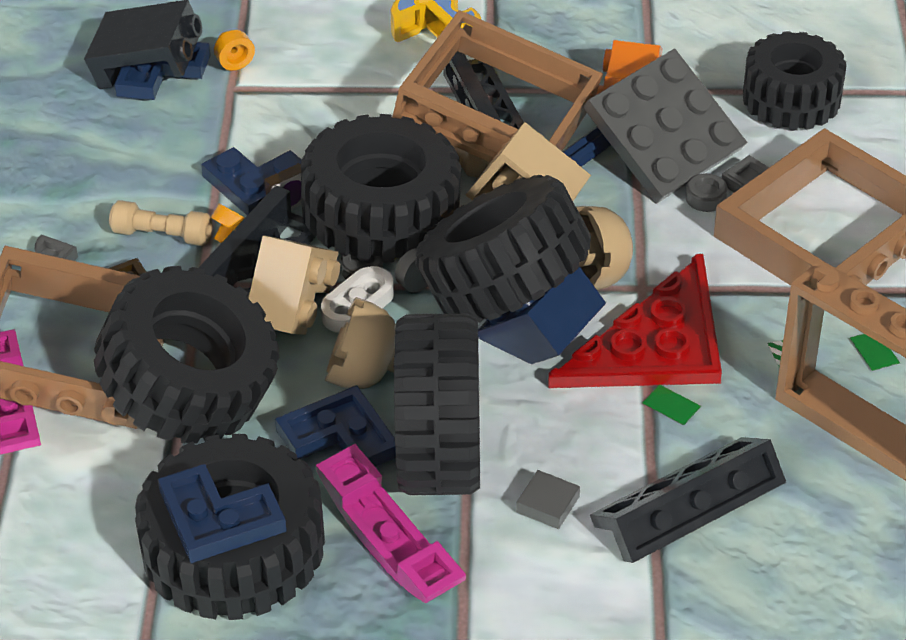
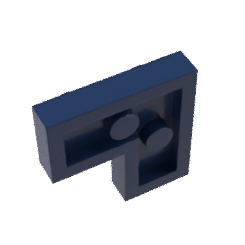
M197 42L193 51V57L189 61L184 76H180L181 78L202 79L211 56L209 43ZM167 61L123 66L115 83L116 96L138 100H155L164 76L175 77Z
M233 147L202 163L201 169L202 176L243 213L248 215L266 196L264 179L297 163L301 164L302 159L289 150L257 167Z
M357 385L275 418L277 433L287 448L297 454V460L336 444L342 450L356 444L375 467L396 459L395 437Z
M206 464L158 479L160 493L190 563L287 532L285 517L269 483L221 499Z

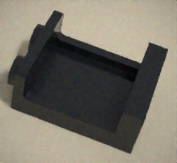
M189 0L105 12L84 60L99 89L112 88L123 66L167 61L175 77L184 76L189 61L193 57L197 41L202 35L201 19L194 13Z

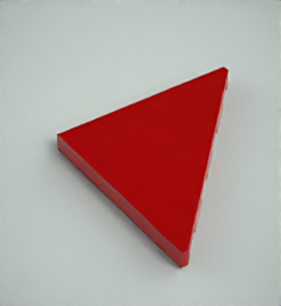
M696 254L692 257L691 263L680 272L675 271L653 289V294L640 304L638 302L617 317L613 321V326L602 335H595L572 353V359L562 367L552 369L548 373V388L721 384L722 370L704 255Z

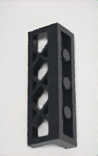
M457 51L443 69V75L457 102L501 121L500 119L508 121L510 126L519 129L524 122L494 68L477 59L468 60L465 54ZM483 72L485 76L479 81L475 73ZM488 96L497 98L494 105H492Z
M275 185L199 268L205 269L204 274L213 277L219 274L227 278L226 283L234 286L237 281L253 278L263 236L280 238V234L288 226L302 233L297 237L286 238L285 240L309 245L316 236L309 231L302 216L291 212L290 191ZM247 288L244 290L250 293L251 288Z
M741 437L590 514V518L594 528L611 530L613 532L623 561L634 563L785 484L786 479L771 439Z

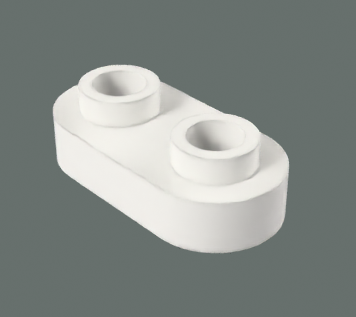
M370 266L359 269L322 300L321 314L324 326L333 332L339 333L341 327L343 328L345 323L350 321L351 316L346 314L355 297L384 308L391 302L394 296V283L391 273L381 267Z

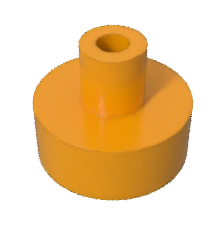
M240 30L221 33L214 45L216 59L223 68L230 71L239 70L247 66L255 54L254 44Z
M218 203L211 218L221 223V226L213 239L222 243L245 217Z

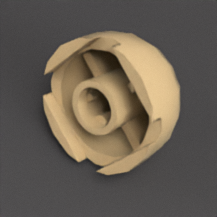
M576 206L591 235L590 250H588L585 261L579 262V266L597 291L608 288L623 278L630 267L633 255V241L629 228L623 218L608 208Z
M355 297L346 314L351 316L349 323L346 322L343 328L341 327L327 366L326 372L328 374L325 377V381L344 388H351L357 385L359 389H366L379 383L387 370L394 373L396 324L385 309L372 302Z

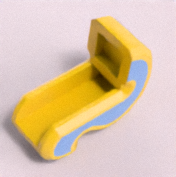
M395 0L390 9L391 34L396 42L403 41L419 34L425 28L438 38L459 11L458 0ZM472 7L463 11L481 19L480 14ZM462 22L461 28H463L466 23Z

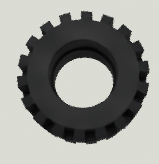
M784 31L782 34L773 33L767 35L766 39H759L755 42L754 47H750L746 57L743 85L744 105L748 106L747 110L751 115H758L759 121L771 123L772 127L779 129L785 127L789 128V130H798V128L808 130L813 129L815 125L822 126L828 123V119L834 118L841 106L847 67L844 54L841 50H837L836 45L831 41H824L823 37L808 35L807 32L799 31V33H792L791 31Z

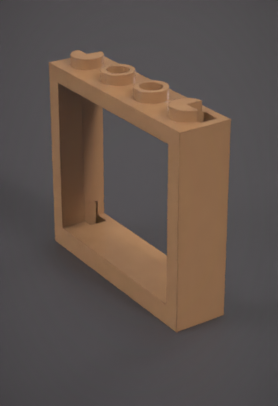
M459 10L399 87L392 118L401 119L402 116L413 118L415 123L420 125L424 122L432 126L436 134L441 132L452 146L487 162H491L518 129L429 89L455 53L459 51L573 102L574 104L549 140L559 150L563 151L587 114L583 106L589 99L596 96L603 73ZM462 22L466 23L463 28H461Z
M824 128L719 203L716 207L714 237L791 286V283L815 264L819 258L759 220L828 170L903 215L835 267L862 284L867 285L873 279H880L888 267L897 260L906 258V175Z
M4 246L0 255V318L11 291L110 312L117 295L122 292L123 287L132 279L140 276ZM12 265L20 266L21 271L12 269ZM157 339L163 347L165 339ZM0 361V399L17 402L21 405L54 410L66 415H76L107 422L112 425L137 429L133 425L134 419L128 414L123 417L114 408V398H107L99 383Z
M819 259L791 283L775 400L906 481V425L815 370L824 310L906 358V308ZM800 388L804 390L800 395L794 392Z

